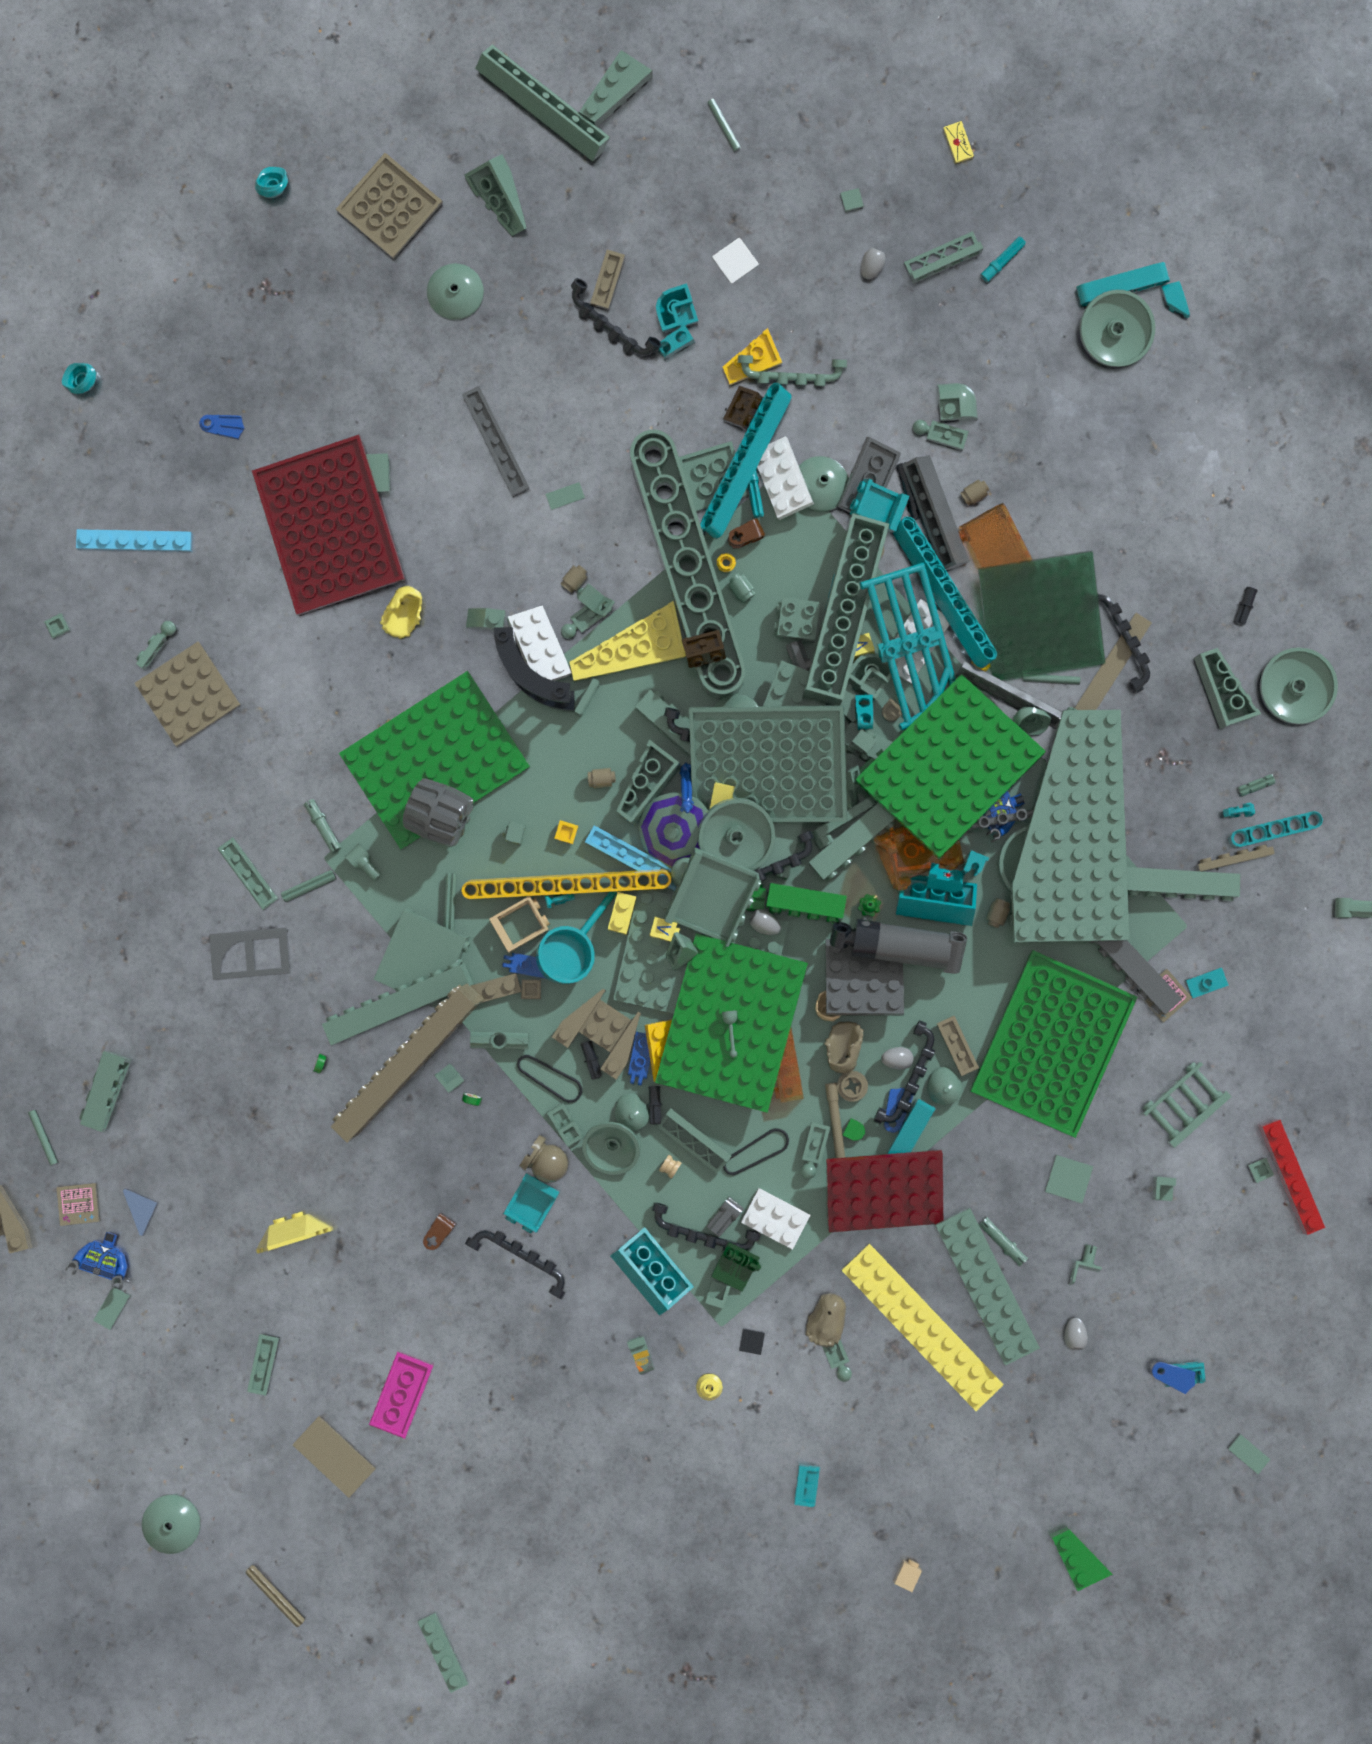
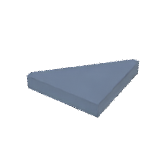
M124 1189L123 1193L139 1235L143 1236L157 1206V1202Z

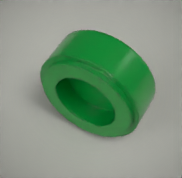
M318 1055L313 1072L321 1073L326 1060L325 1055Z
M463 1093L462 1096L464 1103L479 1106L482 1100L480 1096L470 1093Z

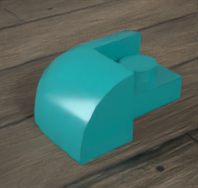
M687 283L662 292L656 303V313L662 332H673L683 325L688 326L698 323Z

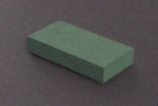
M592 679L574 712L581 717L600 686L598 680Z
M116 1287L112 1288L93 1321L111 1330L130 1295Z
M1241 1434L1227 1448L1257 1474L1271 1460Z

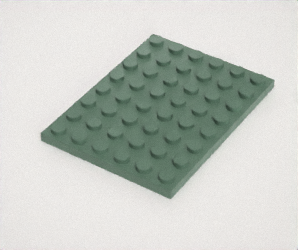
M844 705L689 708L692 796L700 800L708 810L710 809L714 784L717 782L734 786L733 798H745L759 804L768 813L772 822H847Z
M649 889L638 890L613 1000L674 1014L688 962L674 971L666 957L670 942L650 937L654 918L664 919V914L673 895ZM744 912L746 915L742 925H738L736 930L738 932L737 937L731 943L781 956L789 922L777 919L781 926L779 933L776 935H765L751 927L749 920L753 913ZM677 923V928H680L679 933L690 938L692 943L696 933L708 936Z

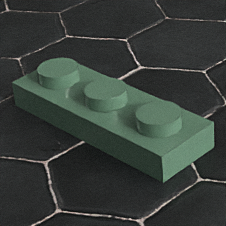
M264 1334L259 1335L247 1392L267 1395L279 1342L278 1337Z

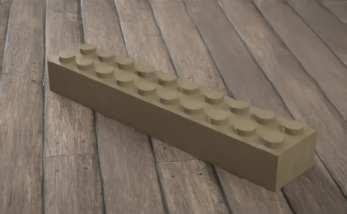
M466 983L463 986L458 985L456 988H453L447 995L449 999H445L434 1009L436 1013H432L421 1023L423 1027H419L409 1036L411 1040L403 1043L396 1050L398 1054L393 1055L383 1064L385 1068L383 1067L380 1071L378 1070L370 1078L372 1081L367 1085L365 1084L358 1091L360 1095L352 1098L345 1105L346 1108L332 1119L334 1123L331 1128L345 1142L348 1143L359 1135L484 1000L471 986Z

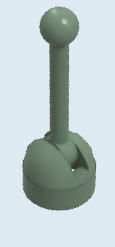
M737 1010L722 1012L723 1021L729 1024L730 1056L732 1058L737 1056L732 1025L737 1020Z

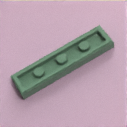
M233 837L217 848L262 910H265L278 900V897Z

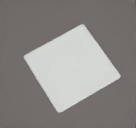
M741 238L736 239L712 256L731 283H734L759 265Z

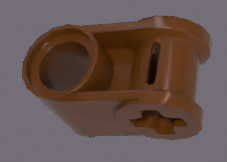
M758 518L750 520L730 531L728 537L730 547L739 549L750 543L757 542L766 536ZM734 535H736L737 538L741 537L740 542H738L737 540H733Z
M440 1213L424 1236L423 1244L426 1249H437L450 1234L456 1223ZM435 1236L437 1245L428 1246L429 1241L427 1238Z

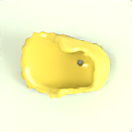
M403 586L396 590L380 621V624L383 625L382 629L386 634L402 639L409 637L415 626L419 625L422 595L417 589Z

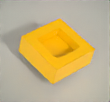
M560 820L554 839L573 844L578 825Z

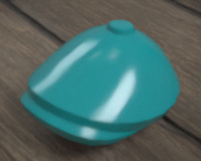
M281 167L264 168L255 182L257 193L266 198L280 196L288 183L286 170Z
M88 363L70 364L62 377V385L74 394L88 392L95 384L96 372L94 367Z

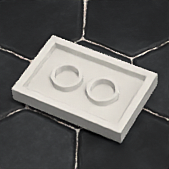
M759 1188L741 1223L793 1250L810 1214Z

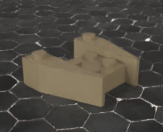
M602 989L565 1018L552 1038L569 1048L580 1032L610 1052L601 1070L617 1080L628 1063L641 1013L637 1012L633 1020L627 1018L601 1000L606 990Z
M0 1185V1236L5 1235L9 1254L33 1248L29 1229L6 1191Z

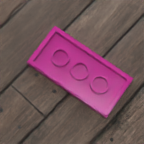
M397 1352L369 1425L405 1439L434 1365Z

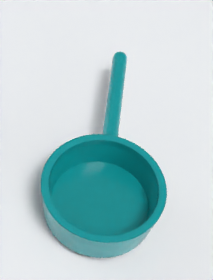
M617 891L608 892L580 930L570 926H560L550 930L543 937L536 951V962L545 978L557 984H569L580 981L588 975L594 964L595 953L593 945L586 934L617 895Z

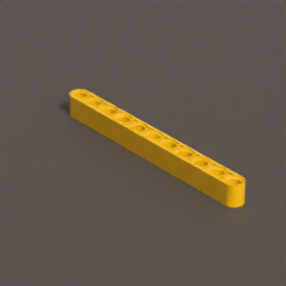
M659 869L468 880L462 886L461 891L467 899L664 889L670 885L672 880L669 871ZM665 874L668 877V882L661 884L658 881V876ZM642 875L647 876L649 883L646 885L640 884L639 877ZM622 876H626L629 878L630 884L623 886L620 884L619 879ZM607 877L611 882L608 887L602 886L600 883L601 878ZM582 879H589L591 886L584 888L581 885ZM563 880H570L572 887L565 889L562 886ZM528 881L533 884L534 888L532 891L525 890L523 886L525 882ZM544 881H550L553 884V888L551 890L544 889ZM505 883H512L514 885V891H506L504 887ZM493 884L495 892H487L485 885ZM473 885L476 888V892L469 894L466 886Z

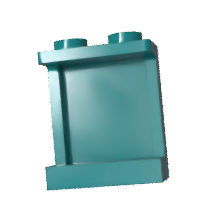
M863 479L857 487L858 494L856 499L850 505V515L852 516V513L888 523L887 532H896L909 496L903 493L898 494L872 482V479Z
M526 1173L503 1213L506 1215L505 1219L513 1224L517 1221L523 1225V1230L531 1234L533 1231L537 1233L560 1191Z

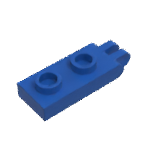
M512 953V956L504 955L503 959L511 960L510 964L502 963V967L509 968V972L545 978L537 966L536 957Z
M636 1032L628 1075L631 1076L630 1084H634L635 1077H639L638 1085L641 1086L643 1078L647 1079L650 1056L646 1033Z

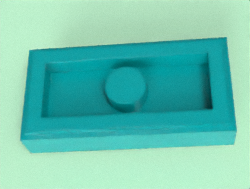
M1222 968L1185 981L1192 999L1229 986Z

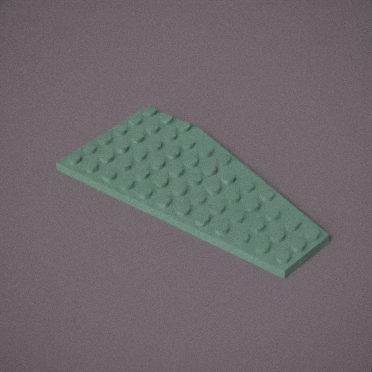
M1121 710L1062 711L1033 815L1022 846L1018 866L1011 884L1013 943L1129 940Z

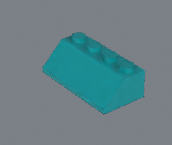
M901 872L896 915L972 926L976 910L977 884L964 882L960 892H947L926 888L928 876Z
M645 1227L610 1256L659 1316L669 1310L694 1287Z

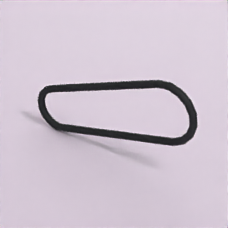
M523 1055L518 1059L517 1067L521 1073L561 1100L572 1103L581 1097L582 1086L575 1078L530 1055ZM530 1058L576 1082L580 1090L579 1095L573 1100L563 1098L522 1070L520 1067L521 1060Z
M778 1128L769 1130L762 1136L758 1137L748 1145L744 1146L743 1148L732 1154L731 1158H733L740 1152L744 1151L745 1149H747L748 1147H750L751 1145L758 1142L759 1140H761L762 1138H764L765 1136L769 1135L774 1131H779L783 1133L786 1137V1144L781 1150L769 1156H766L736 1172H729L725 1164V1166L723 1167L724 1171L729 1175H736L783 1152L785 1149H787L789 1145L788 1134L784 1130Z

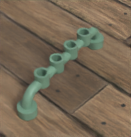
M738 355V363H741L744 374L749 378L758 379V383H769V380H776V383L788 384V380L795 381V385H806L807 381H814V385L825 386V382H833L839 379L843 368H847V360L832 359V367H835V372L830 375L752 371L749 368V363H753V356Z

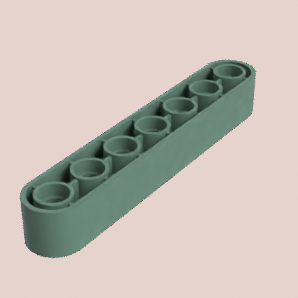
M660 430L644 431L632 442L630 448L631 466L685 637L689 638L700 635L707 630H719L726 659L695 667L703 690L714 698L722 699L739 692L744 683L745 665L675 444L669 435ZM649 450H658L662 455L661 459L656 463L648 462L645 455ZM667 485L673 490L672 496L668 499L658 497L656 492L660 486ZM675 521L682 523L685 528L683 533L672 535L668 531L670 523ZM683 558H692L696 563V567L690 572L683 571L679 566ZM695 594H703L707 598V604L702 608H696L691 604V598ZM719 666H724L730 671V677L725 681H719L714 677L713 672Z

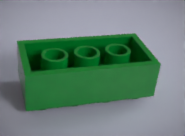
M770 883L765 909H769V912L773 914H780L781 911L788 912V916L799 918L800 914L807 915V919L818 921L819 918H824L826 922L834 924L843 920L847 896Z

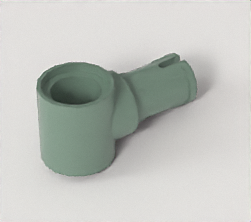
M358 843L345 855V858L356 869H362L374 881L381 872L371 863L370 855Z

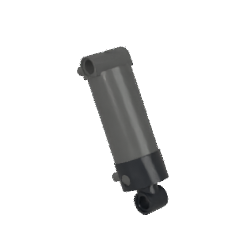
M862 918L856 919L854 928H851L849 924L844 922L834 923L830 944L838 949H844L850 945L851 956L931 967L943 969L944 973L957 974L961 970L968 938L960 932L950 931V934L883 924Z

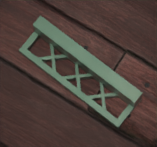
M972 231L904 262V265L914 284L981 254L983 246L981 242L977 241ZM971 238L973 245L967 248L961 247L964 240ZM948 247L958 249L957 252L949 256L944 255ZM933 254L940 257V260L931 264L927 262L928 257ZM915 262L923 264L922 268L912 271L910 264Z
M671 1108L661 1120V1124L657 1126L716 1174L721 1171L732 1157ZM669 1117L676 1122L677 1130L668 1131L663 1127V1124ZM678 1124L684 1129L679 1130ZM688 1131L691 1134L692 1142L683 1143L680 1140L679 1132ZM693 1136L697 1138L699 1141L694 1142ZM703 1143L706 1145L707 1154L698 1155L695 1152L694 1144ZM692 1144L693 1150L687 1145ZM718 1155L723 1159V1162L717 1169L710 1164V1156ZM707 1156L708 1162L702 1157Z

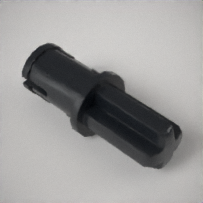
M1246 587L1242 602H1239L1240 607L1235 618L1237 624H1246L1250 610L1254 608L1252 605L1258 592L1257 589Z
M592 1040L581 1043L580 1046L585 1057L584 1063H587L591 1079L595 1080L602 1077L597 1060L599 1057H596Z
M661 1086L648 1087L649 1104L647 1106H649L651 1125L661 1124V1106H663L660 1100Z

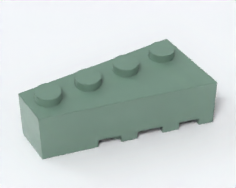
M621 50L579 113L598 127L614 110L623 105L633 93H636L642 85L653 78V70Z
M1218 648L1194 657L1220 729L1261 714L1259 709H1256L1252 703L1249 694H1246L1240 685L1239 679L1232 673L1231 667Z
M651 740L646 745L644 754L641 756L639 765L617 809L619 816L632 826L636 825L648 804L659 796L681 768L677 760Z
M103 1051L97 1072L92 1081V1088L86 1097L85 1109H82L79 1116L81 1120L80 1125L100 1132L106 1131L131 1062L130 1058L110 1051Z

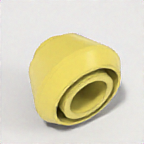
M705 1374L697 1381V1393L704 1400H715L722 1393V1382L716 1375Z

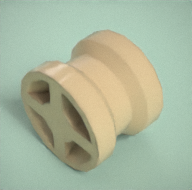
M668 1155L659 1171L667 1173L668 1177L672 1179L681 1162L673 1160L672 1156Z

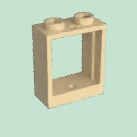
M528 896L490 918L508 953L549 931L547 926L550 923L545 915H540L538 909L541 907L536 898L531 899ZM529 904L542 928L513 944L499 920Z

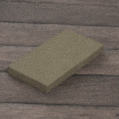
M320 1416L293 1444L304 1457L348 1498L376 1469Z

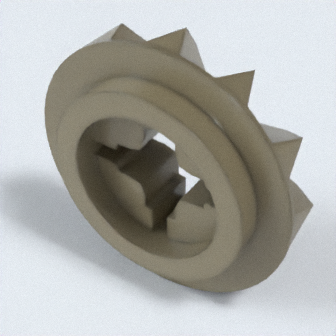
M851 1071V1073H844L840 1076L837 1082V1090L843 1099L851 1102L858 1101L866 1095L868 1082L860 1072ZM849 1078L853 1083L860 1082V1084L857 1087H855L856 1094H854V1092L851 1089H844L849 1085Z

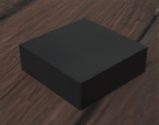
M743 1329L739 1351L761 1355L765 1333Z

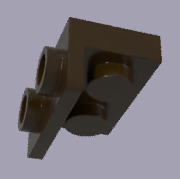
M739 385L723 420L747 431L763 397L758 392Z
M719 630L682 639L689 668L700 667L726 659Z

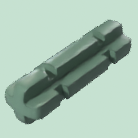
M1270 774L1264 778L1249 782L1247 785L1244 784L1238 787L1239 794L1245 796L1249 792L1252 793L1265 788L1266 785H1273L1276 783L1275 778Z

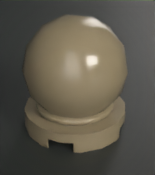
M539 1135L531 1147L534 1151L531 1155L527 1154L519 1167L524 1171L527 1168H531L533 1175L540 1181L546 1183L557 1182L566 1175L569 1161L560 1147L546 1145L544 1143L546 1138Z

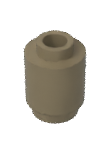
M978 479L965 487L960 495L967 506L970 504L974 505L988 496L987 491H989V487L984 480L981 482Z
M573 565L562 578L563 581L560 584L570 593H573L588 578L585 575L587 571L580 565L577 567Z
M611 768L592 769L591 772H588L589 787H594V789L612 787V783H616L615 771H611Z
M996 898L995 902H992L986 920L989 921L988 925L995 928L1004 926L1010 911V903Z

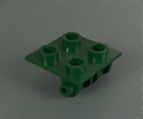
M728 1242L711 1277L743 1292L752 1272H758L761 1269V1264H759L760 1257Z

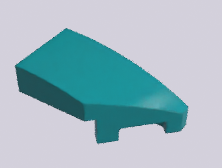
M1180 281L1162 285L1161 291L1166 304L1169 306V311H1177L1184 314L1185 318H1189L1190 312Z

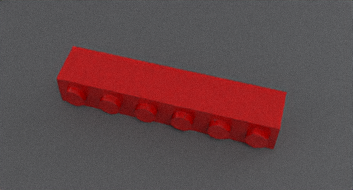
M1276 1119L1259 1126L1303 1234L1309 1235L1324 1229L1325 1225L1281 1120Z

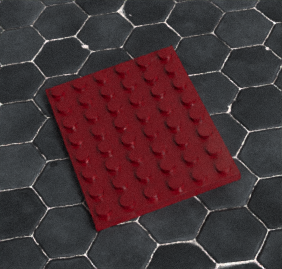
M359 434L252 470L296 615H301L405 580Z

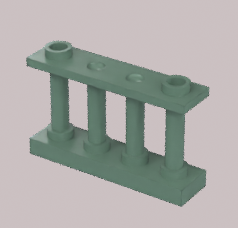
M1192 1062L1185 1069L1187 1072L1154 1102L1150 1100L1142 1107L1144 1111L1141 1114L1147 1116L1150 1113L1169 1134L1168 1137L1170 1139L1167 1143L1172 1148L1179 1145L1232 1097L1227 1091H1217L1198 1070L1203 1065L1201 1062ZM1191 1075L1212 1096L1211 1099L1213 1101L1208 1105L1206 1103L1203 1104L1184 1083ZM1177 1088L1198 1109V1114L1194 1118L1192 1116L1189 1117L1170 1096ZM1163 1100L1183 1121L1184 1127L1181 1130H1175L1156 1109Z

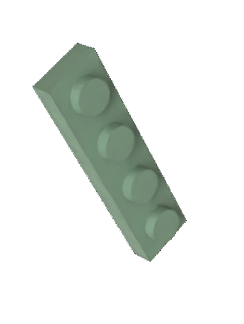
M436 1612L418 1620L419 1627L450 1693L468 1685L469 1683Z

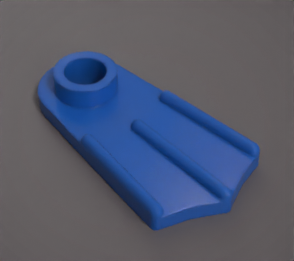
M204 415L199 421L200 428L204 432L237 440L245 429L242 417L236 415ZM210 420L211 425L205 426V421Z
M904 1088L890 1089L886 1115H892L895 1112L897 1104L903 1095ZM913 1095L910 1096L908 1102L911 1103ZM903 1112L899 1120L895 1121V1127H890L889 1123L884 1122L885 1129L891 1133L900 1130L907 1113Z
M1158 1362L1152 1367V1374L1156 1379L1184 1394L1195 1386V1371L1164 1362ZM1164 1368L1162 1373H1158L1157 1370Z

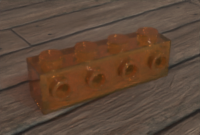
M792 1028L790 1029L777 1077L778 1087L774 1088L776 1099H780V1103L804 1099Z

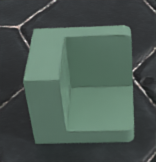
M448 1064L439 1073L434 1075L448 1093H451L465 1081L452 1064Z
M1154 1177L1153 1200L1172 1201L1173 1186H1176V1178Z
M712 1280L705 1303L724 1309L731 1286Z

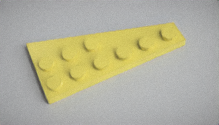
M674 601L570 661L573 681L685 658L686 655L682 644Z

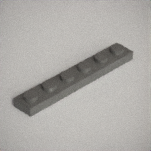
M477 386L463 393L462 396L511 495L515 496L529 489L527 481L480 387Z
M965 661L957 671V677L962 674L974 686L1018 709L1033 707L1045 711L1051 717L1049 725L1057 729L1062 714L1059 709L1047 705L1042 700L1028 695L1025 691L1019 690Z

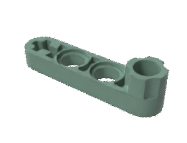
M869 797L853 808L847 810V822L871 809L878 802L874 798ZM827 822L812 831L818 848L821 850L831 844L834 839L830 833L847 822Z

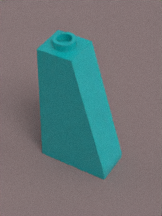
M916 1099L886 1154L911 1152L936 1108L920 1099Z

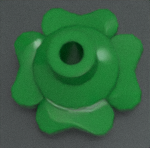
M866 894L864 898H860L858 909L862 911L864 916L870 915L874 917L875 913L880 912L879 906L881 901L877 900L876 895Z

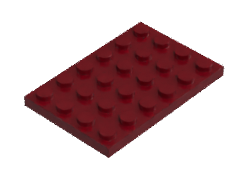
M942 1150L826 1159L829 1233L931 1225L944 1220Z

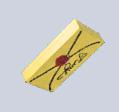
M962 121L945 126L943 130L955 163L974 158Z

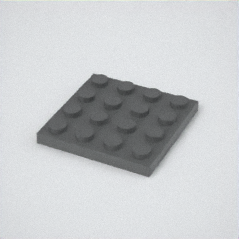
M830 939L825 940L826 1015L904 1016L903 963L851 956L850 945L847 948L838 949L830 944Z

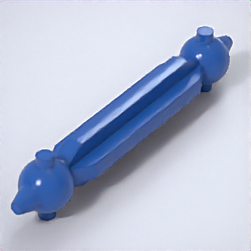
M685 762L679 772L681 775L682 794L680 811H685L688 814L692 810L694 802L692 801L691 764Z

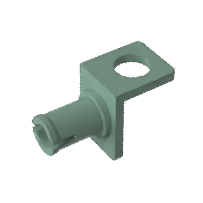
M590 584L577 591V599L592 612L602 617L606 616L615 603L613 600L603 596ZM608 603L607 607L601 611L602 606Z
M1085 1245L1083 1260L1076 1261L1073 1264L1069 1285L1075 1283L1078 1267L1095 1272L1101 1271L1102 1267L1094 1264L1097 1247Z

